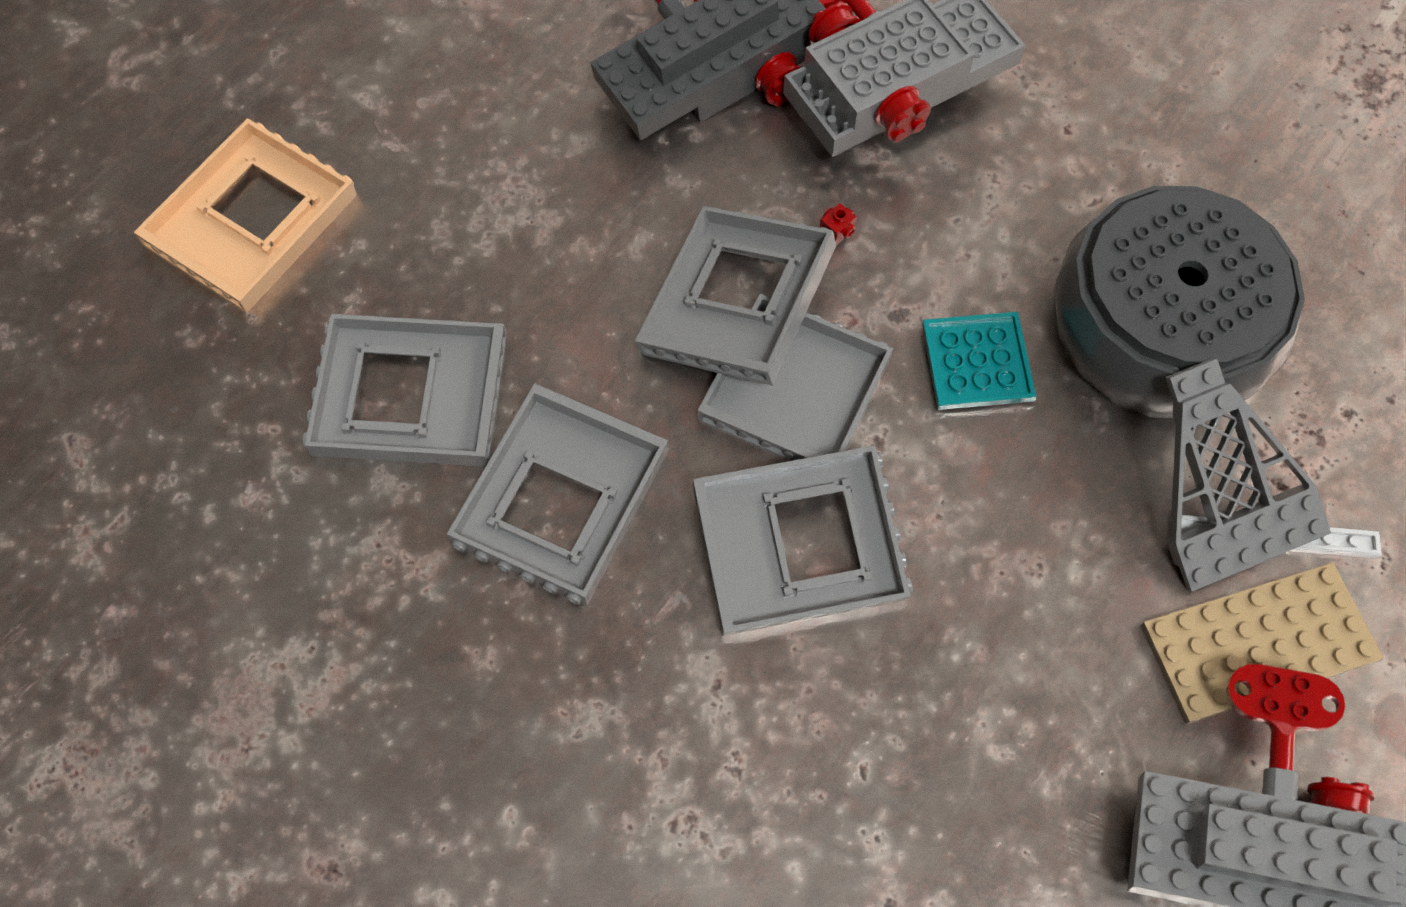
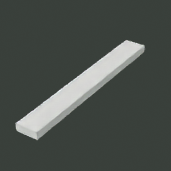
M1182 515L1181 534L1207 524V518ZM1331 527V534L1290 550L1293 552L1376 559L1382 556L1379 531Z

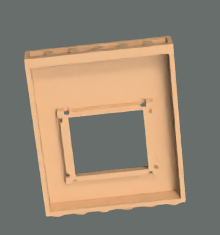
M247 118L134 231V234L144 247L248 313L357 196V193L353 186L354 182L347 175L342 176L338 174L330 165L320 163L312 154L309 153L307 155L294 143L289 144L279 134L271 133L261 123H255ZM253 166L304 197L264 241L212 209Z

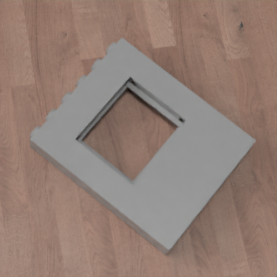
M703 206L635 339L641 355L773 386L836 248L833 230L824 227L807 226L802 223L785 222L781 219L764 218L759 215L753 216L738 211L721 210L717 207ZM721 251L787 264L765 312L698 298Z
M344 314L330 315L329 323L325 325V344H322L320 349L321 365H318L316 369L317 385L312 389L313 405L312 409H309L307 413L308 430L303 434V446L306 447L311 456L486 467L490 460L507 334L504 324ZM365 353L430 357L419 424L352 420Z
M534 383L447 532L451 546L460 552L467 550L473 553V556L482 562L487 563L489 560L497 564L496 567L506 573L513 571L528 583L533 584L535 581L543 585L542 588L549 593L556 594L559 592L565 595V598L571 603L588 605L669 452L668 440ZM533 463L602 493L571 552L501 520Z
M875 445L693 479L692 486L723 636L905 601L911 597L910 593L913 592L910 577H906L904 567L907 566L904 552H900L898 542L901 541L900 531L897 526L894 527L892 519L895 516L894 506L892 502H888L886 492H889L887 478L882 477L883 459L881 453H877ZM843 492L861 569L791 582L774 504Z

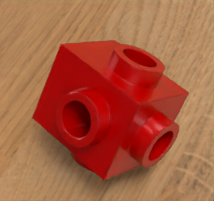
M839 203L824 213L820 219L819 228L824 227L833 230L836 245H838L843 239H848L854 234L857 217L851 209Z

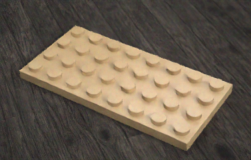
M1334 562L1148 620L1141 624L1186 724L1233 709L1227 699L1226 686L1232 674L1238 668L1247 664H1262L1330 678L1384 659ZM1242 683L1235 684V691L1239 695L1247 696L1249 694L1246 685Z

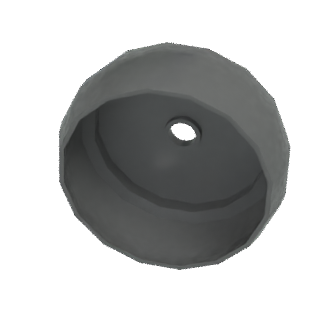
M1152 186L1113 201L1071 241L1054 288L1059 341L1079 376L1112 403L1153 418H1173V399L1165 377L1212 358L1218 359L1225 383L1231 384L1244 400L1253 396L1286 363L1294 345L1305 301L1298 261L1276 228L1241 201L1198 186ZM1182 267L1197 269L1204 276L1205 283L1200 286L1185 284L1178 276V269Z

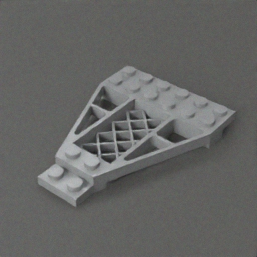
M1209 359L1165 377L1173 399V418L1176 424L1170 539L1167 540V544L1174 564L1180 567L1187 590L1193 592L1331 534L1317 486L1231 384L1225 383L1218 359ZM1221 415L1230 419L1225 432L1215 429ZM1211 420L1209 425L1204 423L1206 421ZM1248 420L1275 450L1277 455L1263 461L1260 460ZM1198 425L1207 429L1201 442L1194 438ZM1234 428L1236 430L1238 439L1231 436L1234 431ZM1213 433L1222 436L1217 449L1208 446ZM1229 440L1238 443L1232 456L1223 453ZM1206 449L1214 452L1209 466L1202 462ZM1242 452L1246 463L1239 460ZM1186 455L1196 488L1183 494ZM1221 457L1230 460L1225 473L1216 470ZM1284 461L1302 484L1272 496L1265 476V469ZM1237 464L1246 467L1240 481L1231 477ZM1214 473L1222 476L1217 490L1212 489L1209 484ZM1250 476L1254 487L1247 484ZM1229 480L1238 484L1232 497L1223 494ZM1245 487L1253 491L1248 504L1239 501ZM1199 496L1208 523L1181 534L1183 502ZM1222 497L1230 500L1224 514L1219 512L1217 508ZM1237 504L1245 507L1239 511L1234 512Z

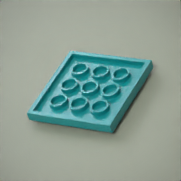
M1018 312L923 320L922 328L938 410L1035 401L1037 396Z

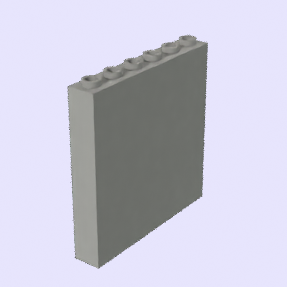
M759 294L752 310L765 312L772 296ZM806 313L774 385L771 386L717 373L698 409V422L789 461L847 451L891 360L893 348L884 342L867 338L860 332L845 329L838 323L823 320L816 314Z

